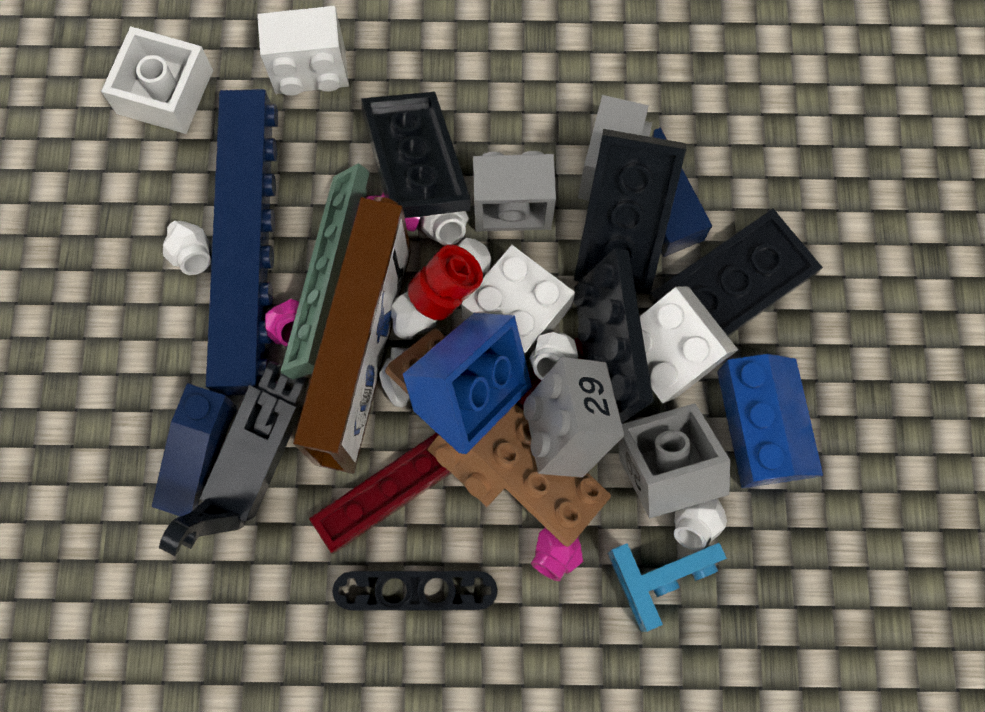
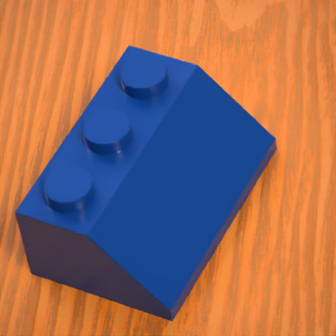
M473 313L403 373L413 411L461 454H467L532 387L515 315Z
M771 354L727 360L717 371L741 488L823 476L797 360Z

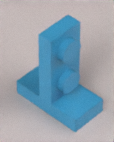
M719 542L641 575L628 543L614 548L607 553L641 632H647L663 625L649 591L654 590L656 597L680 588L677 579L692 574L694 580L697 581L718 572L715 563L727 559Z

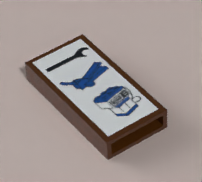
M361 197L293 442L315 466L350 474L355 473L380 376L379 373L393 325L391 306L394 299L401 294L411 255L403 207L389 198L375 197L372 200Z

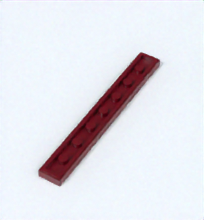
M575 338L578 359H584L582 343L578 338ZM533 368L528 370L532 387L516 403L523 411L526 398L542 381L536 376ZM437 432L309 518L331 554L336 553L451 474L427 450L439 435Z

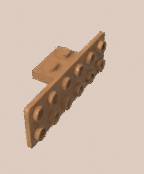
M433 329L391 361L385 368L386 374L408 394L403 373L443 340L445 336L438 329ZM517 404L467 454L458 453L440 435L437 436L427 449L443 467L447 468L467 488L471 495L478 498L486 507L506 489L566 547H569L611 498L610 493L589 473L583 477L538 474L536 459L531 452L532 438L529 423L524 416V411Z

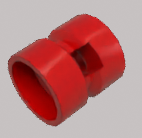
M446 245L411 279L408 284L410 301L425 317L433 320H443L452 314L461 305L463 300L467 299L480 287L483 281V272L478 261L466 249L457 245Z

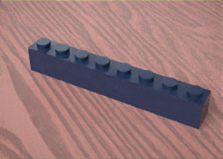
M265 89L219 91L206 387L210 391L226 396L245 395L249 385H259L270 362L268 358H265V344L271 343V339L266 332L265 314L267 306H272L273 303L272 284L267 282L268 269H273L274 251L272 245H269V232L275 231L274 210L270 209V197L276 195V179L274 173H271V162L277 161V143L275 138H272V127H278V109L276 104H271Z

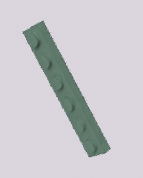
M359 163L333 176L280 372L292 380L311 374L314 370L361 197L365 198L367 194L366 185L370 171Z

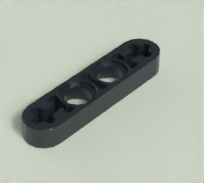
M351 571L340 575L334 582L332 589L333 599L336 604L343 609L351 611H480L487 609L494 603L498 592L497 584L493 577L481 571ZM378 578L375 587L376 605L369 604L371 595L356 596L355 603L349 604V597L341 593L342 587H348L351 579H356L357 586L372 587L370 579ZM463 578L461 587H472L475 584V579H483L484 586L491 587V595H485L483 603H475L474 596L461 595L463 603L453 604L456 594L453 579ZM391 579L402 580L407 589L405 598L396 604L389 603L383 596L384 585ZM432 579H442L449 587L448 597L442 603H431L425 596V586Z

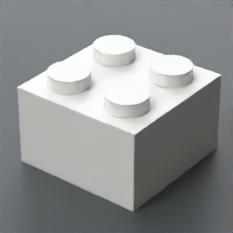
M335 6L258 14L260 55L275 94L293 96L304 91L322 90L330 92L341 87H349L346 50Z
M130 26L101 92L118 115L187 134L213 69L202 46Z
M511 245L485 275L480 287L462 302V318L466 320L473 313L515 315L527 362L531 353L536 349L538 336L550 333L572 307L575 291Z
M688 286L673 288L640 316L651 387L662 403L680 396L738 351L734 343Z

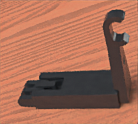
M270 361L259 385H249L200 497V500L203 502L190 513L175 518L168 525L160 540L159 549L176 556L181 544L191 549L200 536L239 530L244 527L246 521L255 518L302 412L303 405L300 402L309 383L308 377L297 378L293 388H291L292 379L281 373L279 380H275L280 364Z

